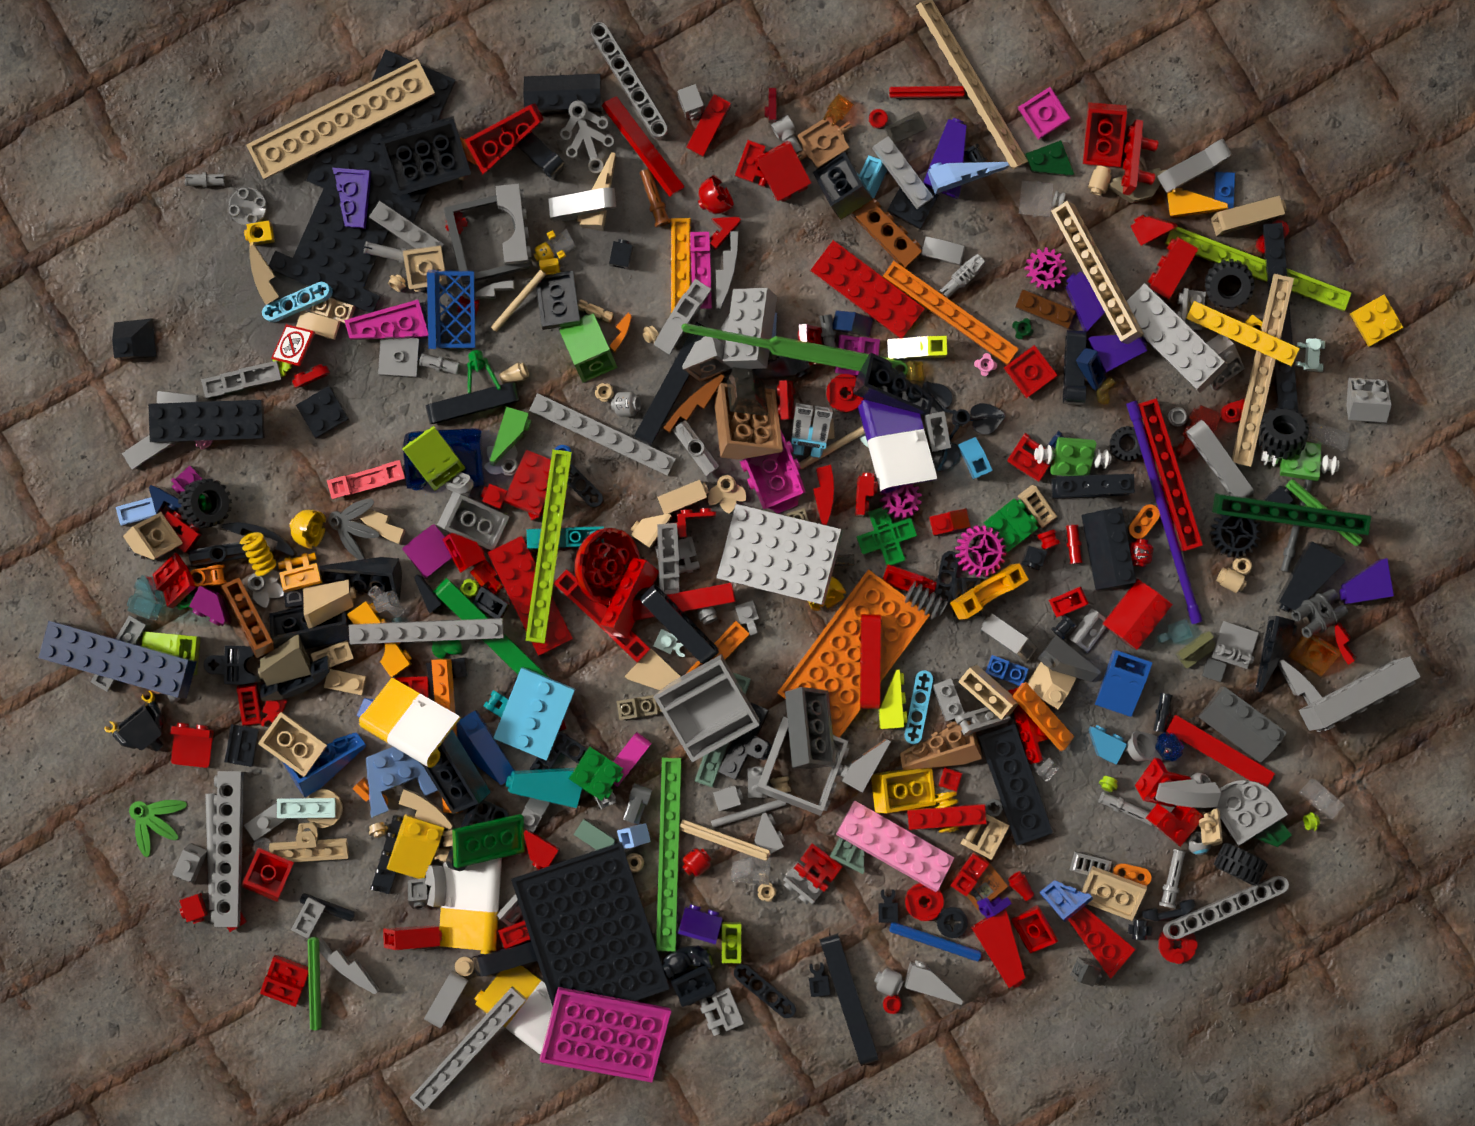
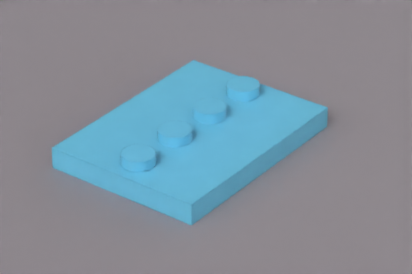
M522 667L493 739L547 760L575 688Z

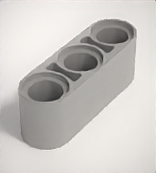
M451 971L424 1020L441 1029L468 980Z

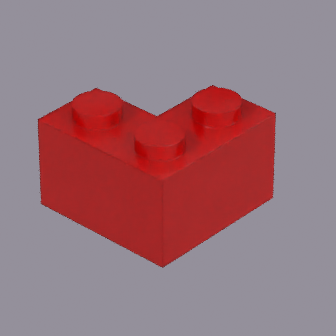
M1158 803L1146 816V819L1180 847L1199 825V820L1204 818L1194 807L1176 805L1169 812Z

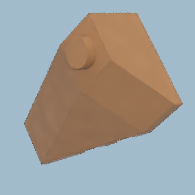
M956 721L946 725L947 728L940 733L935 732L931 734L932 737L925 742H919L900 753L903 770L963 765L982 759L976 732L969 736H964L961 726Z

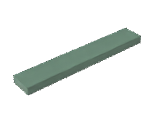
M733 673L746 695L751 679ZM728 743L703 756L695 782L713 788Z

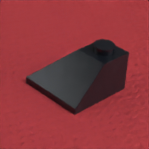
M153 318L114 322L112 344L115 359L120 361L157 357Z

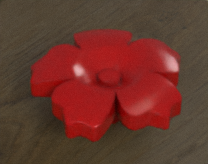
M455 212L453 215L458 234H461L464 230L462 227H467L468 221L462 218L463 213Z

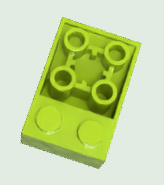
M434 426L424 431L423 434L402 448L434 491L466 469Z
M143 631L142 646L197 661L193 674L197 675L200 636Z

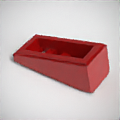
M257 683L238 685L237 695L242 726L260 724L262 719ZM248 691H252V692H253V693H251V694H243V692H248ZM244 699H254L251 702H244ZM255 706V709L245 710V707ZM256 714V717L246 718V715Z

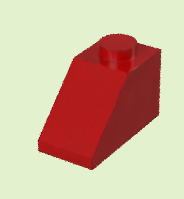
M1144 215L1134 219L1135 223L1130 225L1140 246L1146 245L1178 227L1176 223L1154 216L1145 217Z
M450 533L442 539L460 573L480 564L486 559L483 549L476 541L455 533Z
M526 829L524 836L529 858L533 861L532 865L538 869L550 866L559 848Z

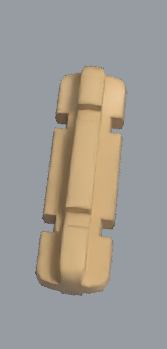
M582 299L579 300L578 308L580 311H586L590 315L594 313L595 317L603 318L608 323L611 322L613 318L612 312L604 311L603 308L591 303L587 304L588 302Z

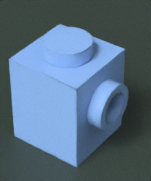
M646 823L617 830L619 841L622 842L624 849L651 842Z

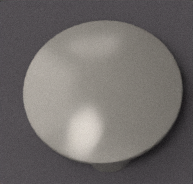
M240 188L231 196L229 201V213L241 225L247 226L246 224L260 222L267 211L265 197L254 188Z

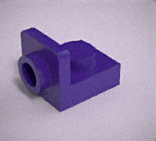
M986 897L977 901L980 912L986 918L995 916L1012 904L1008 897L1003 899L998 897L991 902Z

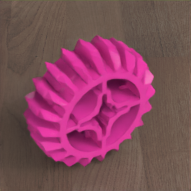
M983 525L980 528L978 526H974L973 529L968 528L967 533L961 534L963 539L957 540L960 546L955 547V550L960 551V553L956 554L955 557L961 558L958 564H964L963 571L969 569V575L975 573L976 577H980L981 574L983 577H987L988 574H994L995 569L999 570L1001 568L999 563L1003 564L1005 562L1001 557L1006 556L1002 549H1005L1006 545L1000 544L1003 538H997L999 532L993 533V528L986 529V526ZM975 536H978L975 546L968 547L970 541ZM987 540L991 543L993 549L988 546ZM981 548V550L983 549V552L987 553L981 554L976 549ZM969 554L974 557V563L970 559ZM993 556L991 562L983 567L986 557Z

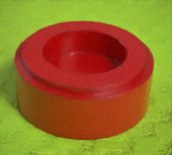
M875 109L870 113L869 124L873 128L881 129L887 124L888 115L884 110Z

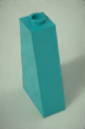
M575 768L512 771L511 776H508L506 780V787H508L507 790L510 793L577 808L582 790L580 786L568 779Z

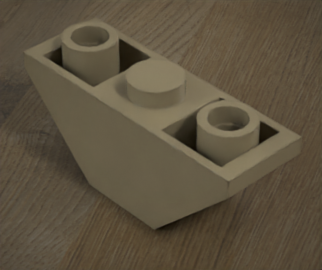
M1160 168L1150 170L1149 173H1155L1154 183L1149 185L1137 182V187L1130 196L1123 194V186H1121L1123 177L1112 179L1108 189L1130 203L1149 200L1161 184L1157 176L1166 170L1161 171Z

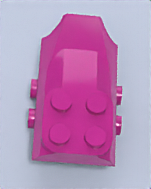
M782 432V452L745 458L739 461L743 471H747L750 476L747 479L751 490L755 489L763 510L768 508L777 514L797 506L801 494L806 492L798 472L801 467L797 459L793 460L791 452H794L790 441L786 442Z

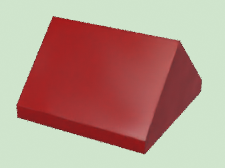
M1037 905L1011 919L1029 953L1058 942L1052 928Z

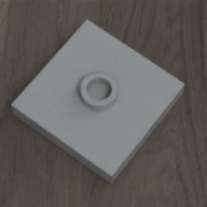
M381 339L378 374L417 377L420 339Z

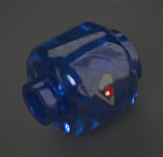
M1164 732L1157 737L1155 749L1163 760H1170L1172 762L1183 754L1184 746L1175 733L1167 734Z

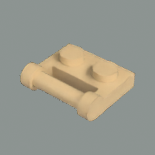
M986 814L989 823L978 844L975 845L972 841L981 824L972 825L966 838H963L961 844L992 860L1009 825Z

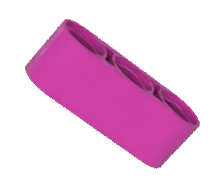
M638 732L634 734L613 761L623 768L621 772L624 773L618 783H613L617 787L652 744Z

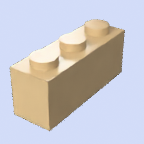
M978 665L970 667L958 681L1001 720L1009 717L1018 705L1012 695Z

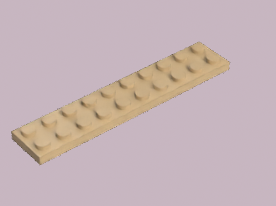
M416 59L246 146L263 179L266 180L435 95V92L419 60Z

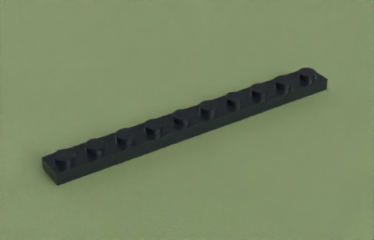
M1283 223L1262 225L1268 297L1273 275L1287 276ZM1288 302L1280 340L1293 345L1290 304ZM1275 360L1277 408L1284 409L1286 407L1288 410L1294 409L1298 413L1295 365L1293 363L1290 366Z

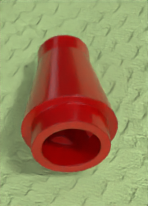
M1018 871L1009 877V886L1020 894L1025 901L1034 896V892L1025 874Z

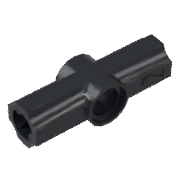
M240 542L214 545L212 547L189 550V561L191 567L248 558L245 555L247 551L242 549L244 544H240ZM220 548L223 550V556L217 559L215 551Z

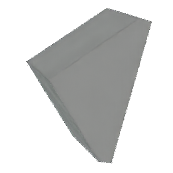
M945 412L925 415L926 430L932 452L951 448Z

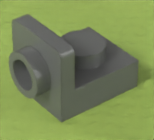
M426 878L408 880V902L413 909L422 910L430 907L427 905L428 885L425 884Z

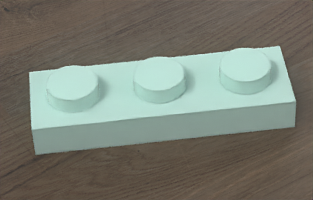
M336 798L277 799V818L336 817Z

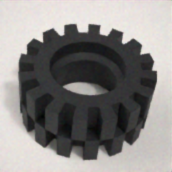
M1121 427L1112 434L1109 442L1110 450H1112V454L1117 459L1132 461L1142 454L1134 427ZM1125 436L1133 438L1135 446L1131 451H1125L1121 448L1120 441Z

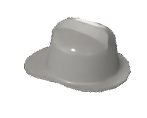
M1141 731L1133 732L1132 738L1128 740L1127 746L1124 749V752L1129 753L1133 760L1140 762L1152 761L1154 758L1164 760L1165 757L1163 756H1166V754L1163 755L1165 750L1163 742L1157 736Z

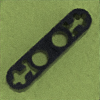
M743 963L738 964L734 968V977L783 1018L794 1016L796 1011L795 1004L757 972ZM739 968H746L748 976H751V973L755 975L749 980L748 984L745 983L747 981L745 976H738L739 972L737 970ZM756 979L761 980L763 983L760 990L752 988V982ZM769 992H775L778 995L775 1002L767 1000L766 996ZM781 998L784 999L782 1004L785 1006L791 1005V1013L786 1012L784 1014V1009L780 1005L778 1008L775 1007Z

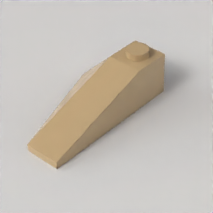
M611 152L592 190L611 188L616 160L615 153ZM607 210L579 215L577 222H580L582 228L604 231Z

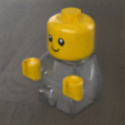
M567 229L557 235L552 230L547 233L548 243L544 242L536 246L534 249L536 253L533 255L536 261L553 259L554 256L558 259H564L566 254L576 249V246Z

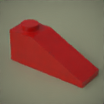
M715 94L713 95L686 148L702 157L705 155L731 108L730 102Z

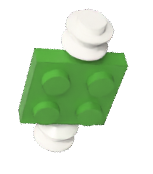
M1058 437L1055 451H1053L1050 445L1046 449L1039 445L1034 453V458L1038 464H1041L1042 460H1045L1046 464H1050L1052 461L1050 470L1052 475H1089L1092 463L1095 468H1098L1100 464H1102L1103 468H1107L1111 463V454L1108 450L1105 449L1103 453H1100L1099 449L1095 450L1096 441L1089 439Z
M1306 442L1304 450H1302L1301 454L1295 455L1294 458L1288 457L1283 459V457H1279L1278 459L1274 455H1268L1267 451L1264 452L1262 450L1261 461H1264V465L1272 462V466H1275L1278 461L1280 462V476L1318 481L1320 469L1323 474L1327 470L1330 471L1331 475L1339 469V460H1337L1336 456L1333 459H1329L1328 455H1325L1320 459L1321 444Z

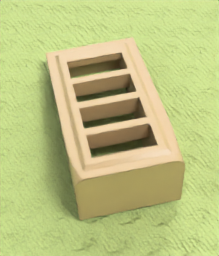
M1031 485L1018 495V498L1023 502L1030 514L1035 517L1041 528L1057 517L1036 486ZM1033 493L1035 494L1032 498L1027 500V498L1030 497ZM1039 499V502L1032 507L1031 504ZM1042 506L1045 507V508H1043L1041 511H1039L1038 513L1035 512V511L1038 510L1040 507H1042ZM1048 511L1049 515L1041 520L1040 517Z

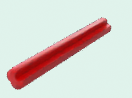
M906 86L889 88L890 98L964 97L965 94L963 86Z

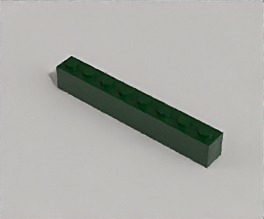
M1215 493L1212 512L1216 514L1369 535L1372 517L1360 513Z

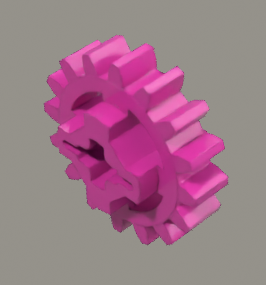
M1045 247L1043 252L1037 249V255L1031 253L1032 260H1026V263L1029 264V266L1024 268V270L1029 271L1026 278L1031 277L1030 284L1036 282V288L1043 285V289L1046 290L1048 285H1050L1053 289L1055 287L1054 283L1059 285L1061 283L1059 278L1065 277L1062 271H1066L1067 267H1063L1062 264L1066 261L1059 259L1062 255L1061 253L1054 254L1055 249L1051 252H1048L1047 247ZM1046 256L1052 258L1055 261L1052 262L1048 260ZM1038 259L1039 265L1033 269L1034 262ZM1043 265H1045V267H1051L1048 270V273L1046 271H1040ZM1056 268H1058V273L1056 277L1053 278V271ZM1037 276L1043 277L1045 281L1038 279Z
M913 484L900 486L899 489L890 493L880 492L884 496L880 499V502L885 503L882 508H888L887 514L894 513V518H897L899 515L901 519L906 518V515L912 516L913 512L918 511L916 505L921 504L918 498L922 494L916 492L919 486L914 488ZM905 505H910L908 509L902 510Z

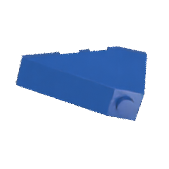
M475 710L460 719L456 724L457 738L471 761L502 785L506 783L507 777L511 776L512 771L515 770L497 741L493 739L494 737L482 717Z
M357 732L336 738L332 743L326 744L327 747L305 777L283 762L292 780L304 797L322 788L366 747V744Z

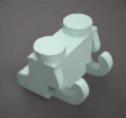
M1309 338L1306 339L1307 344L1298 342L1297 347L1306 348L1305 363L1297 361L1295 366L1304 367V370L1323 372V364H1320L1319 358L1320 349H1325V341Z

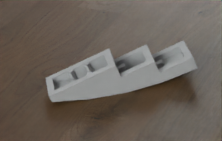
M730 231L731 251H723V270H716L717 310H721L734 275L738 231Z
M277 361L201 379L205 399L279 381L281 377Z
M149 435L123 452L122 455L133 470L147 460L156 457L165 449L171 448L179 441L150 442Z
M677 523L657 524L659 588L665 594L679 593Z
M1284 660L1278 662V666L1294 695L1302 694L1308 705L1322 698L1315 687L1299 671Z
M323 938L319 939L320 953L341 974L373 994L380 990L357 959L350 963L340 948L332 952Z

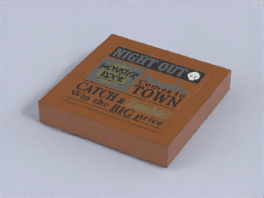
M989 863L967 897L979 911L977 901L986 897L991 901L1005 890L1008 885Z

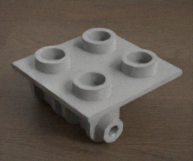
M1223 621L1212 658L1247 669L1249 663L1252 664L1254 661L1252 652L1258 632Z

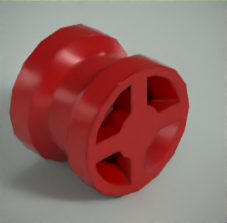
M1055 529L1037 535L1038 539L1042 542V550L1060 543L1059 539L1056 538Z

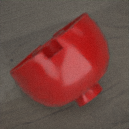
M715 175L706 179L699 187L698 196L700 200H698V203L703 210L706 209L713 214H722L733 208L734 202L727 187L723 188L720 185L723 182Z

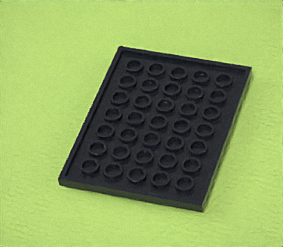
M622 842L511 878L552 1006L554 1005L558 987L636 1001L669 989Z

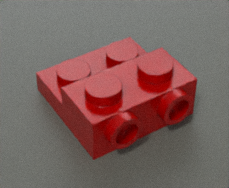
M863 473L862 476L857 478L855 516L863 517L869 510V500H865V498H872L873 494L877 493L878 481H874V473Z

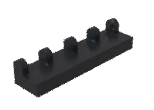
M393 815L370 890L390 894L396 872L388 870L387 866L403 817Z

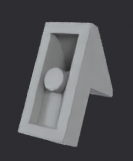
M530 798L521 814L524 816V828L534 832L550 802Z

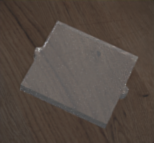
M1039 180L1036 182L1022 181L1019 214L1031 215L1033 218L1036 216L1050 217L1053 184L1041 183Z

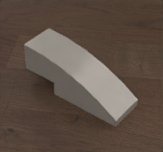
M1195 779L1159 783L1155 798L1158 801L1178 806L1208 808L1218 806L1221 791L1215 782L1197 784Z

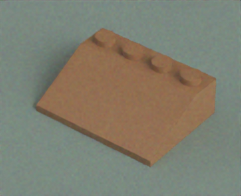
M720 383L714 396L720 457L740 460L782 452L783 447L775 390Z

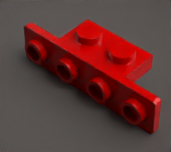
M1018 688L1010 689L1008 692L1013 696ZM1018 704L1013 710L1014 718L1018 725L1028 763L1041 762L1043 759L1038 742L1049 738Z

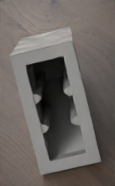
M994 614L984 620L981 630L1020 660L1027 663L1037 647L1027 637Z

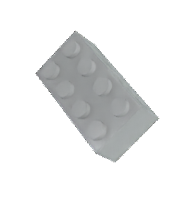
M768 288L733 289L727 332L771 339L777 296ZM726 340L723 362L732 369L767 368L770 350L768 348Z

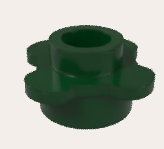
M1024 318L1019 322L1014 321L1012 324V328L1016 332L1015 337L1019 340L1024 336H1032L1034 333L1028 318Z

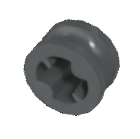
M990 799L986 802V813L995 817L1001 814L1003 807L1000 801ZM993 802L999 806V810H996V813L988 809L989 805L991 806Z

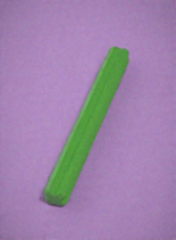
M1291 479L1286 484V487L1307 506L1327 509L1295 480ZM1338 531L1354 546H1358L1362 541V538L1356 533Z
M311 937L308 939L310 1029L319 1030L321 1029L319 938Z

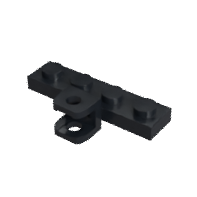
M752 702L750 704L757 714L760 724L732 741L718 771L734 780L738 779L749 755L766 760L772 748L769 742L758 737L769 710Z

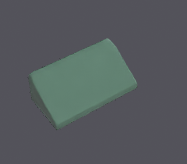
M586 819L582 820L573 834L596 850L612 845L616 840Z

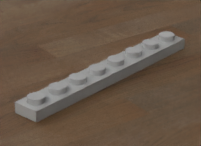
M538 393L529 410L666 476L669 475L676 458Z
M503 618L349 624L350 644L504 638Z
M512 986L414 1092L410 1099L425 1111L526 1001V998Z

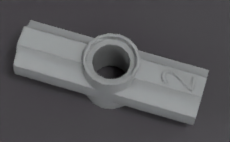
M686 420L672 429L705 476H708L720 467ZM692 444H700L701 451L693 453L690 450Z

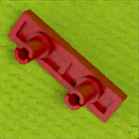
M1138 119L1128 126L1126 132L1128 142L1124 152L1127 155L1123 163L1125 175L1122 178L1121 186H1123V194L1128 196L1136 189L1137 182L1152 185L1155 180V173L1139 169L1140 149L1155 152L1158 148V140L1143 137V121Z

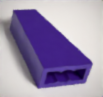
M956 118L948 119L930 166L939 162L942 165L946 163H963L966 125L963 124V121ZM927 172L923 183L927 188L933 190ZM961 185L941 193L958 199Z

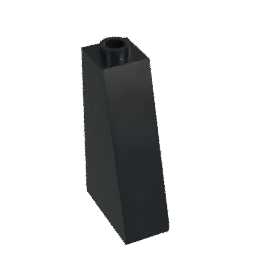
M1308 542L1276 600V603L1280 605L1279 608L1287 613L1299 608L1303 601L1308 600L1346 560L1314 542Z

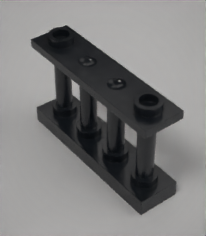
M1134 474L1056 476V479H1051L1052 498L1129 496V493H1135Z

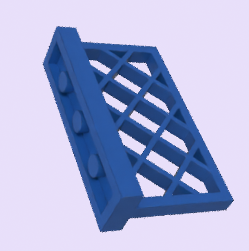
M428 270V349L475 348L474 271ZM440 275L448 276L453 282L445 288L440 283ZM461 276H470V284L466 288L457 281ZM454 283L463 290L456 298L448 291ZM445 292L453 299L447 307L440 302V297ZM464 292L470 297L471 301L466 307L457 300ZM454 302L463 309L456 317L448 310ZM445 311L453 318L447 326L441 322L440 317ZM464 312L471 317V322L467 326L458 319ZM455 321L463 328L457 336L449 329ZM445 331L454 337L450 343H441V335ZM466 331L471 335V343H463L458 337Z

